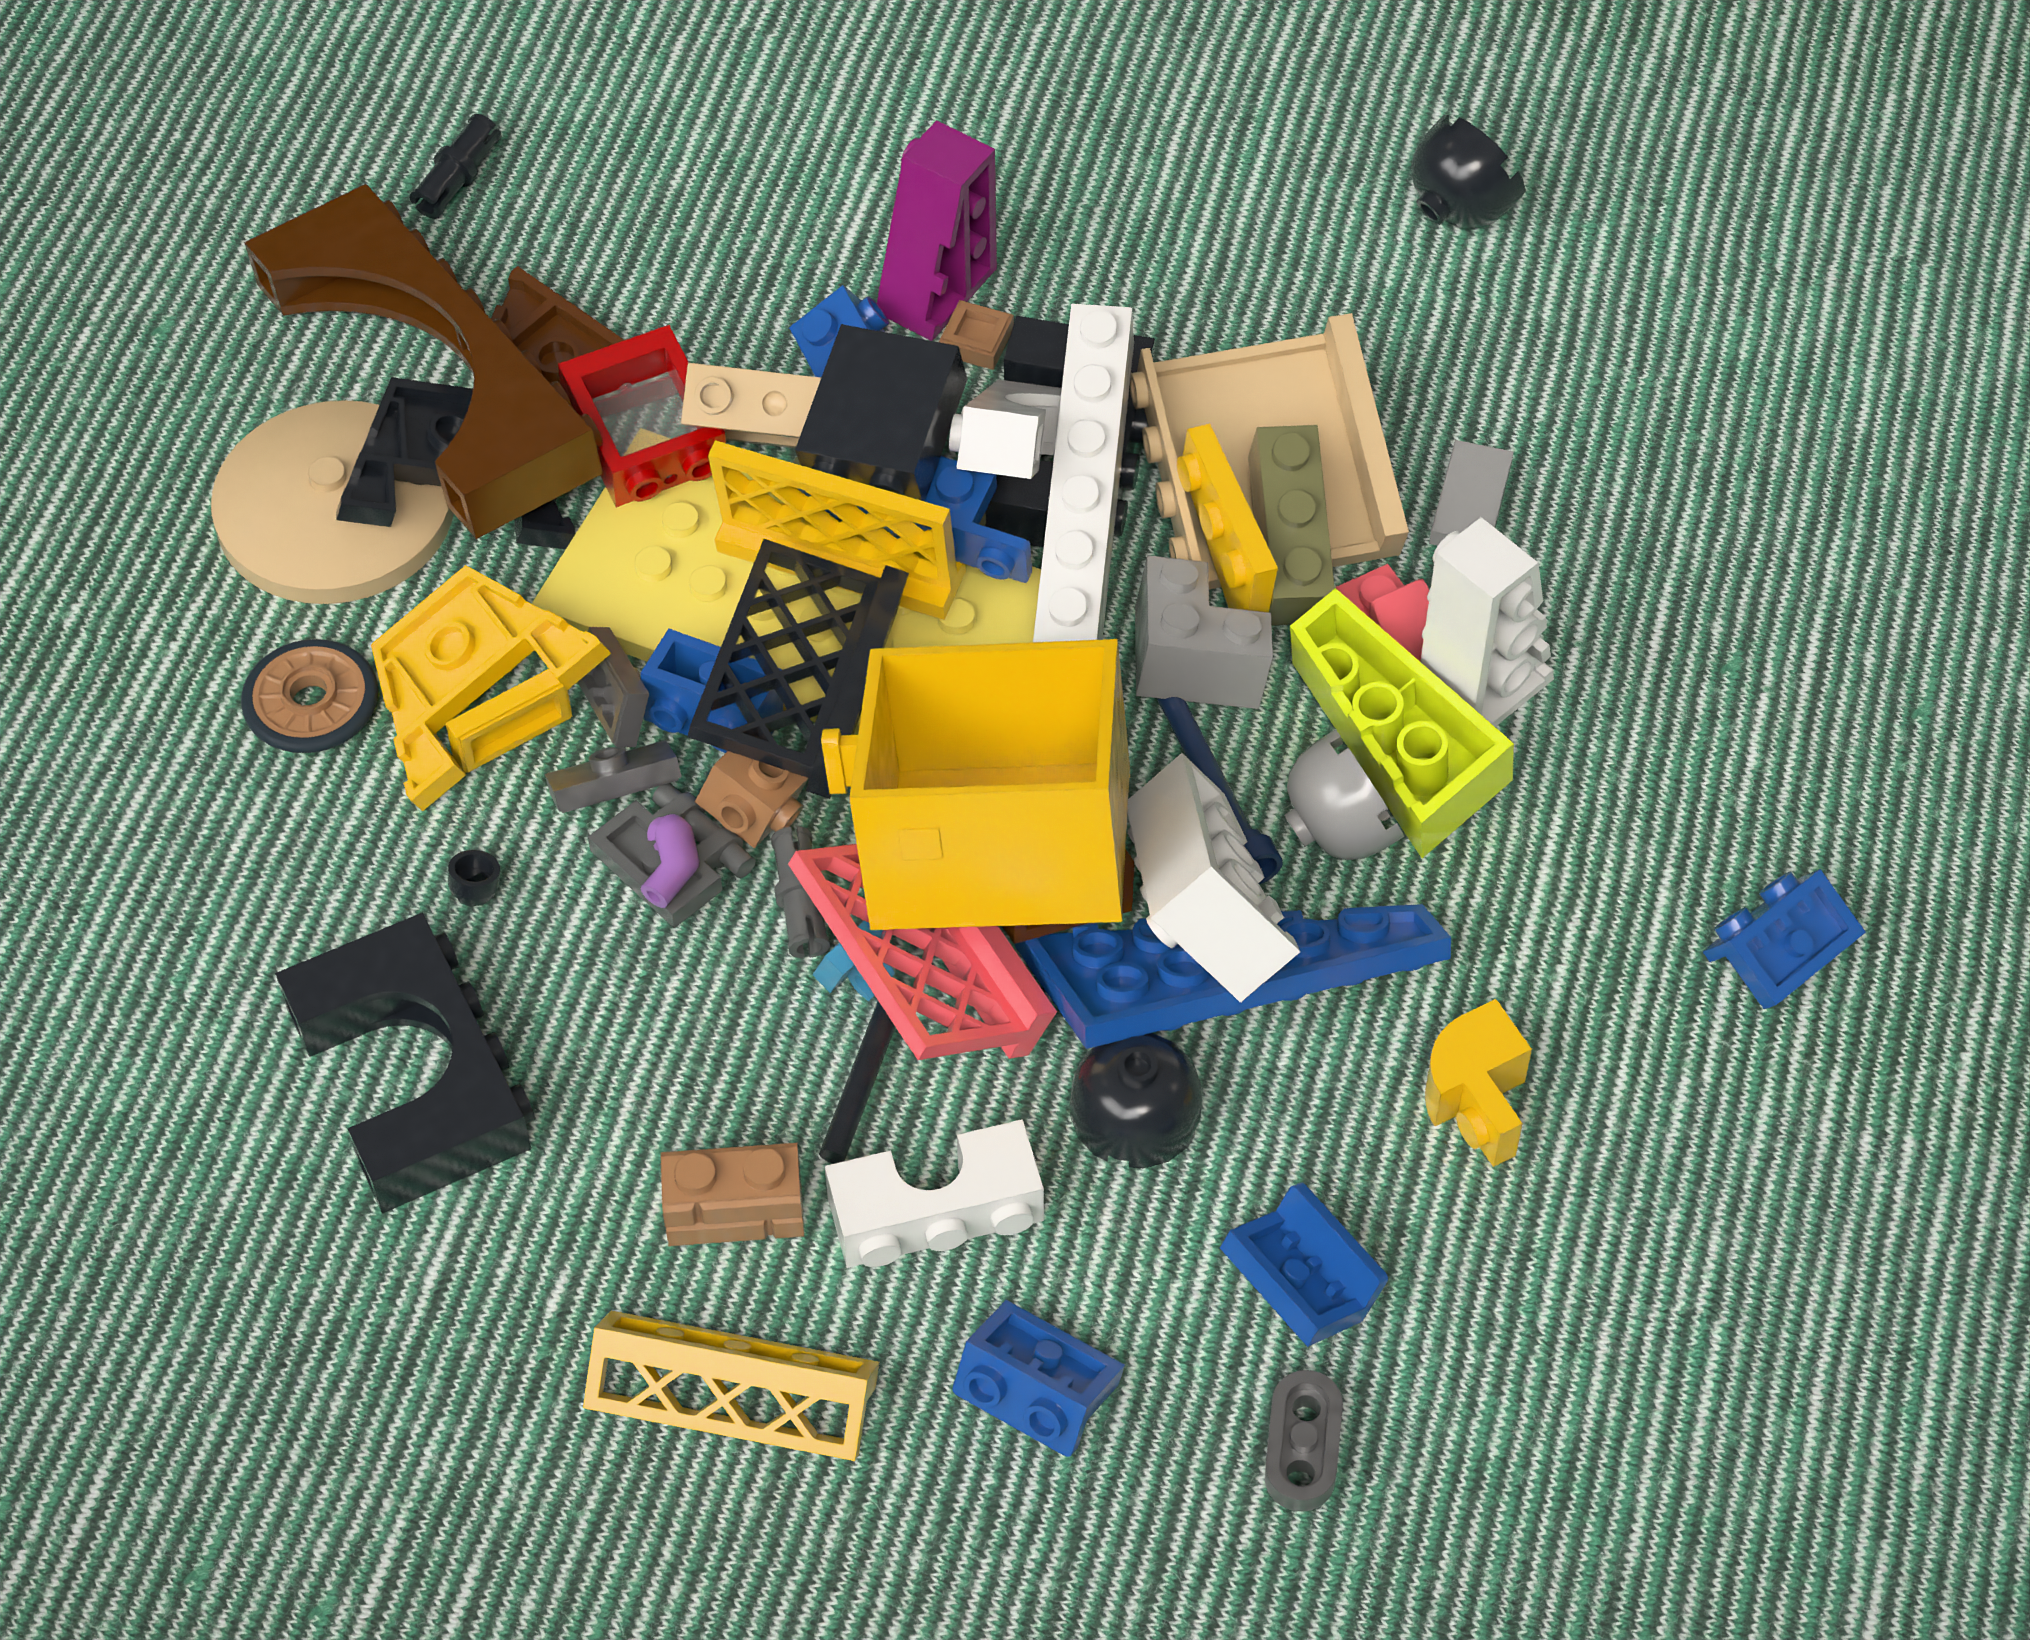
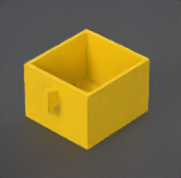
M1118 639L870 649L858 735H841L840 728L823 729L821 738L829 793L846 794L848 787H851L849 799L870 930L1122 922L1130 761Z

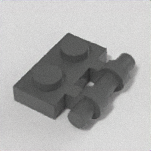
M671 783L660 785L653 794V802L661 808L654 815L635 800L588 836L590 851L673 928H676L723 891L721 876L713 870L715 867H726L737 878H743L754 868L756 860L742 848L743 840L739 835L727 830L725 827H719L705 814V810L695 803L696 797L692 793H681ZM676 814L684 818L692 826L695 840L699 842L696 847L700 862L696 872L667 907L660 908L648 901L641 892V886L661 863L659 852L653 846L656 840L649 841L647 831L650 823L657 817Z

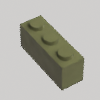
M1318 425L1257 427L1248 455L1254 518L1278 567L1269 609L1272 626L1292 625L1335 589Z

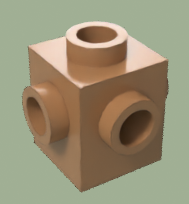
M727 751L712 767L695 803L720 821L727 830L736 833L750 846L755 848L772 830L776 832L785 827H790L804 807V805L797 801V798L808 778Z

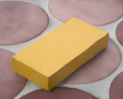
M547 669L446 722L453 758L464 773H469L570 719L572 711L568 690L557 680L550 669Z

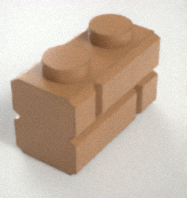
M797 1143L661 1152L662 1209L668 1246L763 1240L768 1235H773L775 1239L804 1237L802 1183Z

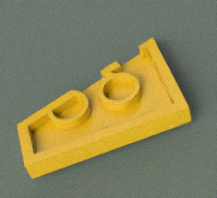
M1211 424L1189 428L1186 433L1183 455L1177 458L1178 476L1184 490L1191 494L1228 608L1269 613L1278 571L1276 562Z

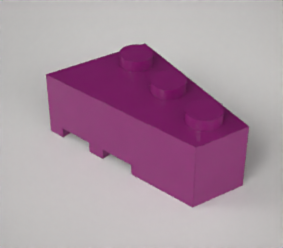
M937 120L920 138L911 140L903 152L877 304L887 319L930 341H933L948 324L959 300L968 302L997 269L995 149Z

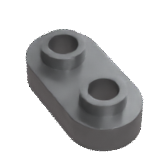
M1301 1370L1288 1374L1277 1384L1272 1397L1265 1466V1485L1275 1502L1292 1511H1310L1320 1507L1330 1498L1335 1487L1343 1401L1337 1385L1320 1372ZM1307 1407L1314 1410L1318 1417L1311 1421H1303L1295 1416L1294 1411ZM1301 1471L1308 1474L1312 1482L1305 1486H1298L1290 1482L1288 1475Z

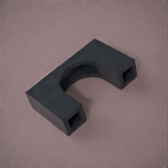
M1016 315L1004 356V381L1062 388L1069 324ZM1134 335L1131 373L1137 372L1141 349L1150 348L1154 362L1155 338ZM1130 385L1114 535L1122 536L1127 518L1128 501L1122 500L1124 488L1134 490L1137 482L1140 454H1135L1134 449L1136 443L1143 444L1142 430L1144 427H1149L1145 409H1136L1134 407ZM1040 461L1039 471L1031 479L996 474L997 489L985 511V526L1026 539L1031 546L1044 548L1053 461Z
M423 912L275 973L287 1011L309 1057L371 1031L389 1026H413L427 1030L444 1040L452 1049L451 1059L446 1071L429 1091L406 1104L347 1128L357 1161L382 1214L531 1150L526 1124L534 1121L535 1116L529 1099L520 1083L509 1087L502 1071L509 1069L504 1049L495 1032L483 1035L476 1020L483 1018L484 1013L475 990L469 981L458 985L452 970L458 968L459 963L451 942L444 931L436 935L433 934Z

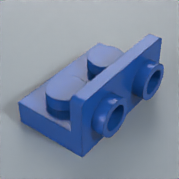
M1821 869L1797 879L1791 871L1775 879L1759 892L1764 903L1751 913L1747 907H1744L1724 919L1714 928L1719 938L1702 951L1709 962L1726 956L1763 1009L1777 1005L1866 933Z
M1005 1300L966 1341L952 1390L955 1395L1056 1452L1070 1457L1079 1446L1087 1420L1119 1385L1125 1365Z

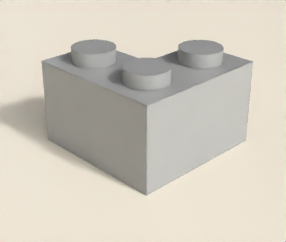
M1147 555L1135 605L1136 696L1161 699L1179 697L1189 702L1259 709L1273 659L1271 613L1209 606L1208 562Z

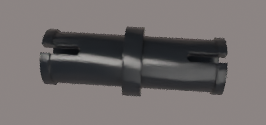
M473 114L452 144L440 148L433 158L434 167L409 196L412 204H416L420 198H423L415 207L417 211L428 218L438 219L462 186H470L478 175L477 166L502 137L500 129H494L496 124L482 114Z

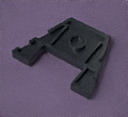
M391 377L371 424L366 441L353 467L350 479L340 498L336 511V520L391 527L396 513L394 480L410 482L416 485L441 486L435 461L449 446L460 429L468 412L473 388ZM557 498L514 519L516 543L566 550L575 536V527L570 517H562L555 503Z

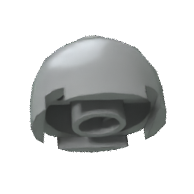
M1335 729L1313 743L1299 755L1291 768L1287 791L1294 809L1284 816L1304 847L1316 840L1317 844L1332 857L1343 860L1364 859L1386 849L1403 838L1404 834L1397 823L1387 830L1381 823V821L1391 817L1387 812L1388 808L1350 749L1347 748L1339 754L1336 753L1334 749L1342 745L1343 741Z

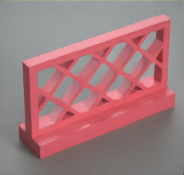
M857 844L795 851L788 863L789 867L917 1060L1001 1047L1009 1059L1028 1056L1057 1011L998 926L883 930L881 937L878 938L858 928L850 916L852 914L869 923L866 899L857 895L860 887L864 889ZM827 870L851 882L849 889L846 890L826 880L821 871ZM892 935L924 950L922 959L890 944ZM936 956L942 959L950 973L932 965L933 957ZM883 963L914 977L913 987L891 977ZM925 983L956 998L955 1007L953 1008L923 993ZM967 1004L975 1008L984 1023L965 1014ZM916 1012L948 1027L947 1033L929 1035L917 1017Z

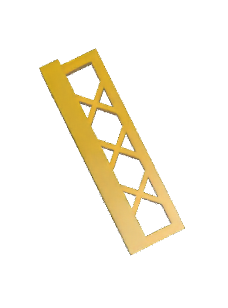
M611 1310L594 1327L583 1408L855 1461L860 1450L866 1404L876 1388L880 1362ZM608 1358L633 1363L649 1386L633 1397L603 1392ZM654 1367L670 1371L660 1377ZM682 1373L699 1375L717 1399L701 1410L684 1408L670 1391L667 1384ZM721 1380L738 1384L728 1390ZM751 1386L766 1388L771 1391L785 1412L769 1423L751 1421L734 1398ZM655 1393L661 1403L645 1399ZM789 1393L806 1397L796 1403ZM819 1399L849 1404L844 1438L818 1434L802 1411ZM723 1406L729 1416L713 1412ZM791 1419L797 1429L782 1427V1425Z

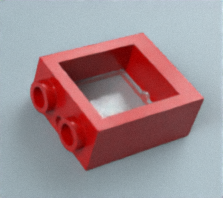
M670 325L558 364L560 385L567 393L572 408L579 415L588 414L601 434L603 445L597 448L603 472L600 476L615 507L633 501H646L671 487L688 481H701L712 476L708 454L715 440L726 443L723 429L681 424L689 362Z

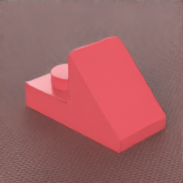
M1386 564L1336 587L1339 592L1401 646L1421 661L1424 640L1422 632L1426 626L1429 604L1427 600L1429 588L1423 579H1418L1404 586L1389 564Z

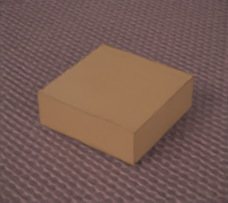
M959 300L939 342L959 346L963 362L994 370L1011 336L1014 326V315Z

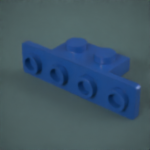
M941 456L925 502L950 509L956 561L979 568L984 574L995 579L1004 580L1010 578L1027 583L1032 573L1029 541L979 525L997 489L996 474L957 469L958 461ZM798 488V490L804 493L807 497L811 496L805 490ZM855 505V506L858 507L861 511H863L865 514L869 513V512H868L867 510H865L863 507H860V506ZM829 509L825 510L839 522L843 521ZM915 523L923 531L932 529L931 527ZM886 526V527H883V528H884L885 530H887L890 534H892L895 538H897V539L901 538V537H899L896 533H894L891 529H889L887 526Z

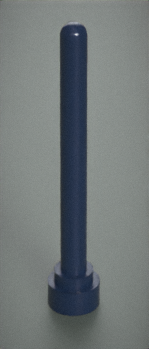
M1179 697L1156 698L1186 757L1225 794L1247 840V843L1243 846L1259 864L1265 877L1259 884L1269 881L1280 871L1283 865L1282 857L1272 838L1262 834L1257 829L1251 828L1186 701Z

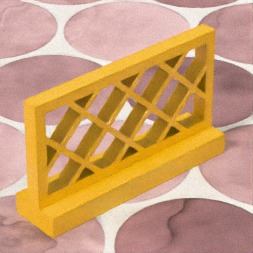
M715 440L708 458L722 517V524L714 539L717 552L754 563L763 539H767L881 578L885 565L909 573L900 607L945 620L966 572V564L957 562L955 558L950 509ZM741 472H744V473L748 474V475H749L750 477H752L753 479H752V480L748 479V478H747L745 475H743ZM797 488L802 489V490H805V491H806L808 494H810L811 496L807 497L804 493H802V492H801L800 490H798ZM768 492H771L774 496H776L778 499H780L783 503L778 502L777 500H775L773 497H771V496L768 494ZM855 505L860 506V507H863V508H864L865 510H867L869 513L865 514L863 511H861V510H860L858 507H856ZM829 509L843 521L839 522L825 510ZM915 523L931 527L932 529L923 531ZM886 526H887L889 529H891L894 533H896V534H897L899 537H901V538H899V539L895 538L892 534H890V533H889L887 530H885L883 527H886ZM771 563L768 564L769 568L796 575L792 570ZM839 586L836 587V588H840V589H843V590H846V591H850V592H853V593H856V594H860V593H857V592H854V591H851V590H848V589H845V588H842V587H839Z

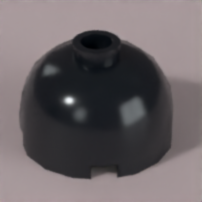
M1443 115L1421 140L1415 150L1411 163L1413 184L1420 195L1416 203L1427 218L1439 225L1447 221L1456 227L1478 229L1493 224L1522 198L1526 189L1519 172L1510 179L1507 172L1501 167V164L1508 158L1504 151L1483 131L1460 117L1452 125H1449V115Z
M1154 1033L1132 1036L1124 1040L1093 1047L1086 1053L1072 1080L1070 1118L1078 1139L1094 1156L1107 1162L1108 1156L1117 1160L1129 1161L1130 1168L1144 1169L1169 1162L1189 1147L1195 1137V1129L1201 1120L1203 1090L1193 1061L1177 1044Z

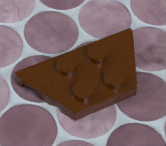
M519 266L515 267L509 275L510 289L503 305H496L491 317L492 321L499 318L505 324L514 345L521 352L527 349L533 354L543 376L549 383L557 381L560 384L559 363L624 341L623 338ZM669 381L596 408L602 420H606L675 398L679 393L673 381Z

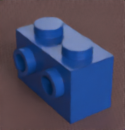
M668 628L640 672L641 681L649 693L644 720L654 723L664 731L671 733L679 732L688 736L690 724L721 647ZM750 657L729 664L740 684L766 676L757 660ZM723 682L719 692L726 690V687L724 686ZM775 689L749 698L761 718L783 711V702ZM735 703L711 711L708 718L709 722L730 729L748 724ZM713 746L714 748H716L717 750H719V751H721V752H724V753L727 752V750H724V749H721V748H718V747Z

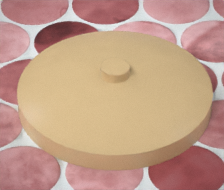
M345 400L319 402L301 406L279 414L259 425L247 434L228 454L219 469L212 490V519L224 555L235 570L247 581L263 591L287 600L313 604L350 602L382 593L400 584L420 570L440 548L448 534L454 515L446 504L442 486L416 485L410 482L394 480L396 513L391 527L336 520V511L340 498L366 441L371 424L379 408L378 404Z

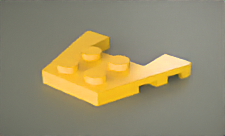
M465 565L371 644L385 707L393 716L397 733L393 740L397 757L404 763L408 781L404 782V787L410 801L420 810L424 811L466 776L437 736V732L446 725V722L464 711L472 702L513 670L515 666L533 651L537 652L553 675L567 690L606 659L611 652L595 635L587 631H580L569 625L562 617L549 610L544 611L527 602L518 593Z

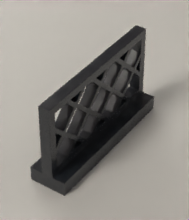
M763 539L690 724L687 737L809 778L807 792L830 799L832 794L829 793L821 743L823 729L840 728L841 735L854 734L862 711L870 649L885 648L909 573L885 565L882 576L879 578ZM771 563L794 571L801 583L776 590L765 573L768 564ZM839 586L860 593L862 597L859 603L836 611L824 591ZM758 590H760L762 596L756 597ZM810 596L822 616L797 623L786 604ZM772 609L784 629L759 637L747 618L748 616ZM852 622L851 627L848 630L845 624ZM831 629L841 644L842 650L819 657L807 637ZM742 636L745 642L738 644L739 638ZM792 642L803 658L804 663L780 671L767 650ZM754 656L766 676L740 684L729 664ZM835 668L833 676L831 677L828 670ZM814 676L825 693V697L801 705L789 684ZM723 682L724 686L726 687V690L719 692ZM775 689L787 710L761 718L749 698ZM735 703L748 724L730 729L709 722L708 718L711 711ZM818 715L814 725L810 718ZM796 723L808 742L805 752L801 753L778 745L770 732Z

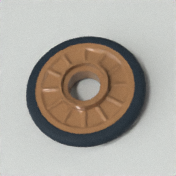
M323 639L301 640L277 648L256 664L244 683L241 708L244 719L251 731L266 744L293 753L320 752L343 744L355 736L367 724L377 704L378 682L369 662L351 647ZM308 686H317L326 691L324 698L312 705H301L293 700L297 692Z

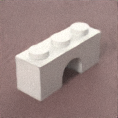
M1023 1119L958 1134L957 1152L960 1173L953 1182L940 1189L921 1190L907 1184L896 1170L891 1150L825 1166L828 1201L846 1268L862 1264L868 1267L884 1266L897 1260L900 1255L929 1248L934 1251H946L962 1245L970 1238L995 1232L1000 1235H1013L1028 1229L1033 1223L1044 1221V1188Z

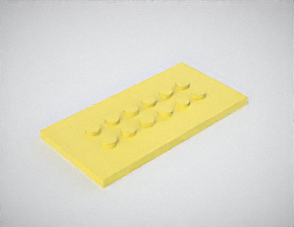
M640 431L626 455L667 440ZM741 472V473H742L743 475H745L748 479H750V480L753 479V478L750 477L748 474H746V473H744V472ZM713 476L701 481H688L663 490L649 500L642 502L633 501L619 507H615L605 487L532 604L544 611L549 610L562 617L569 625L582 632L588 631L589 627H610L625 654L648 661L668 628L721 647L754 563L717 552L714 539L722 524V517ZM768 492V494H769L771 497H773L775 500H777L778 502L783 503L780 499H778L776 496H774L771 492ZM966 564V572L945 620L899 606L885 648L1033 642L1041 569L1032 566V573L1028 582L1022 583L1010 578L1004 580L992 578L980 571L979 568ZM769 567L766 569L765 573L776 590L801 583L796 575ZM836 587L824 591L836 611L859 603L862 597L860 594ZM758 590L756 597L762 596L760 590ZM810 596L786 604L797 623L822 616ZM772 609L748 616L747 618L759 637L784 629ZM852 622L845 624L848 630L850 629ZM831 629L807 637L819 657L842 650L841 644ZM740 636L738 644L745 642L742 636ZM792 642L767 650L777 667L782 670L804 663L803 658ZM835 668L828 670L831 677L833 676ZM814 676L789 684L801 705L825 697V693ZM783 704V711H785V710H787V709H786L785 705ZM861 714L853 735H858ZM818 715L810 718V720L816 722Z

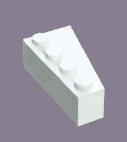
M1480 517L1461 533L1454 531L1448 534L1439 543L1433 554L1434 568L1431 588L1427 595L1429 604L1426 626L1422 632L1424 640L1420 662L1496 727L1553 681L1554 675L1553 669L1545 664L1551 657L1550 645L1540 638V634L1547 628L1546 616L1537 610L1543 602L1539 564Z
M1181 753L1128 799L1127 812L1131 827L1127 832L1135 844L1137 856L1133 860L1142 876L1141 894L1148 903L1150 915L1146 920L1154 934L1165 945L1173 948L1179 944L1239 1002H1242L1299 954L1300 950L1294 937L1287 931L1284 932L1277 925L1284 916L1277 902L1270 896L1266 897L1259 885V882L1265 877L1259 864L1243 846L1247 843V840L1225 794Z

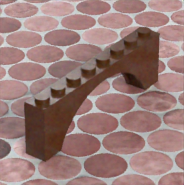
M367 184L244 242L258 287L283 316L306 312L344 311L391 318L417 327L434 336L463 360L474 376L473 394L468 412L460 429L449 446L436 459L435 465L447 506L475 539L603 474L597 448L601 447L603 442L601 434L592 418L586 413L579 415L572 408L570 399L563 387L557 381L549 383L546 380L533 354L527 349L521 352L514 345L505 324L499 318L492 321L488 317L474 290L471 288L464 290L458 284L448 262L444 258L436 260L430 254L428 245L421 233L415 228L409 231L403 224L395 205L389 199L382 201Z

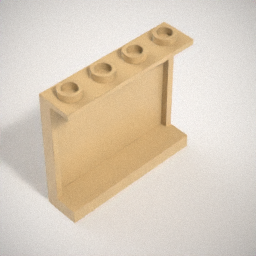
M1352 313L1328 317L1323 334L1184 358L1153 362L1150 348L1141 349L1137 372L1131 373L1130 391L1134 407L1136 409L1144 408L1149 427L1143 428L1142 438L1147 461L1149 464L1158 463L1162 482H1157L1155 486L1159 513L1162 518L1171 517L1175 537L1169 538L1170 558L1208 562L1209 589L1220 588L1221 584L1191 494L1182 487L1177 471V458L1183 455L1187 429L1209 423L1252 514L1253 503L1248 455L1256 428L1318 425L1332 567L1399 556L1401 554L1409 530Z

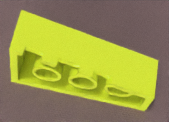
M1336 588L1290 625L1292 663L1347 747L1355 756L1421 858H1424L1513 781L1514 743Z

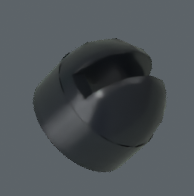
M466 850L453 856L448 865V886L451 894L460 903L469 907L484 905L494 898L500 881V864L498 860L491 854L480 850Z

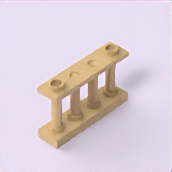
M688 363L681 424L723 429L727 441L796 448L821 378Z

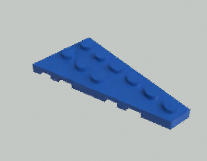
M1423 904L1344 908L1339 913L1338 919L1334 920L1303 919L1301 910L1281 911L1284 918L1277 925L1284 932L1287 931L1294 937L1300 953L1242 1002H1239L1179 944L1173 948L1165 945L1151 930L1146 918H1140L1134 923L1132 930L1110 931L1098 929L1097 923H1087L1073 927V933L1048 934L1014 944L1019 954L1086 1049L1124 1040L1132 1036H1141L1157 1031L1176 1030L1185 1024L1222 1015H1236L1246 1009L1282 1000H1297L1306 994L1339 986H1353L1367 979L1399 971H1414L1422 968L1424 965L1451 959V936Z

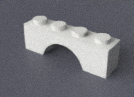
M997 380L965 405L961 414H954L949 450L959 452L957 469L1031 479L1039 471L1041 454L1054 455L1062 388Z

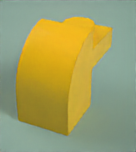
M1497 999L1459 1016L1441 1031L1432 1049L1425 1088L1426 1108L1434 1126H1438L1456 1117L1458 1128L1464 1140L1473 1149L1480 1147L1493 1167L1516 1156L1523 1123L1505 1099L1503 1093L1525 1083L1532 1048Z

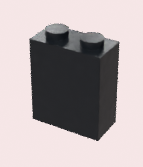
M841 324L795 448L800 465L925 502L951 428L953 416L956 414L968 380L959 346Z

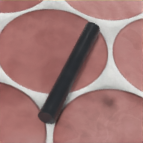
M877 1001L819 1152L823 1160L832 1164L844 1162L895 1030V1025L879 1001Z

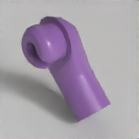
M676 814L657 817L650 823L647 831L648 840H656L653 846L659 852L661 863L641 886V892L648 901L660 908L667 907L696 872L700 862L692 826L684 818Z

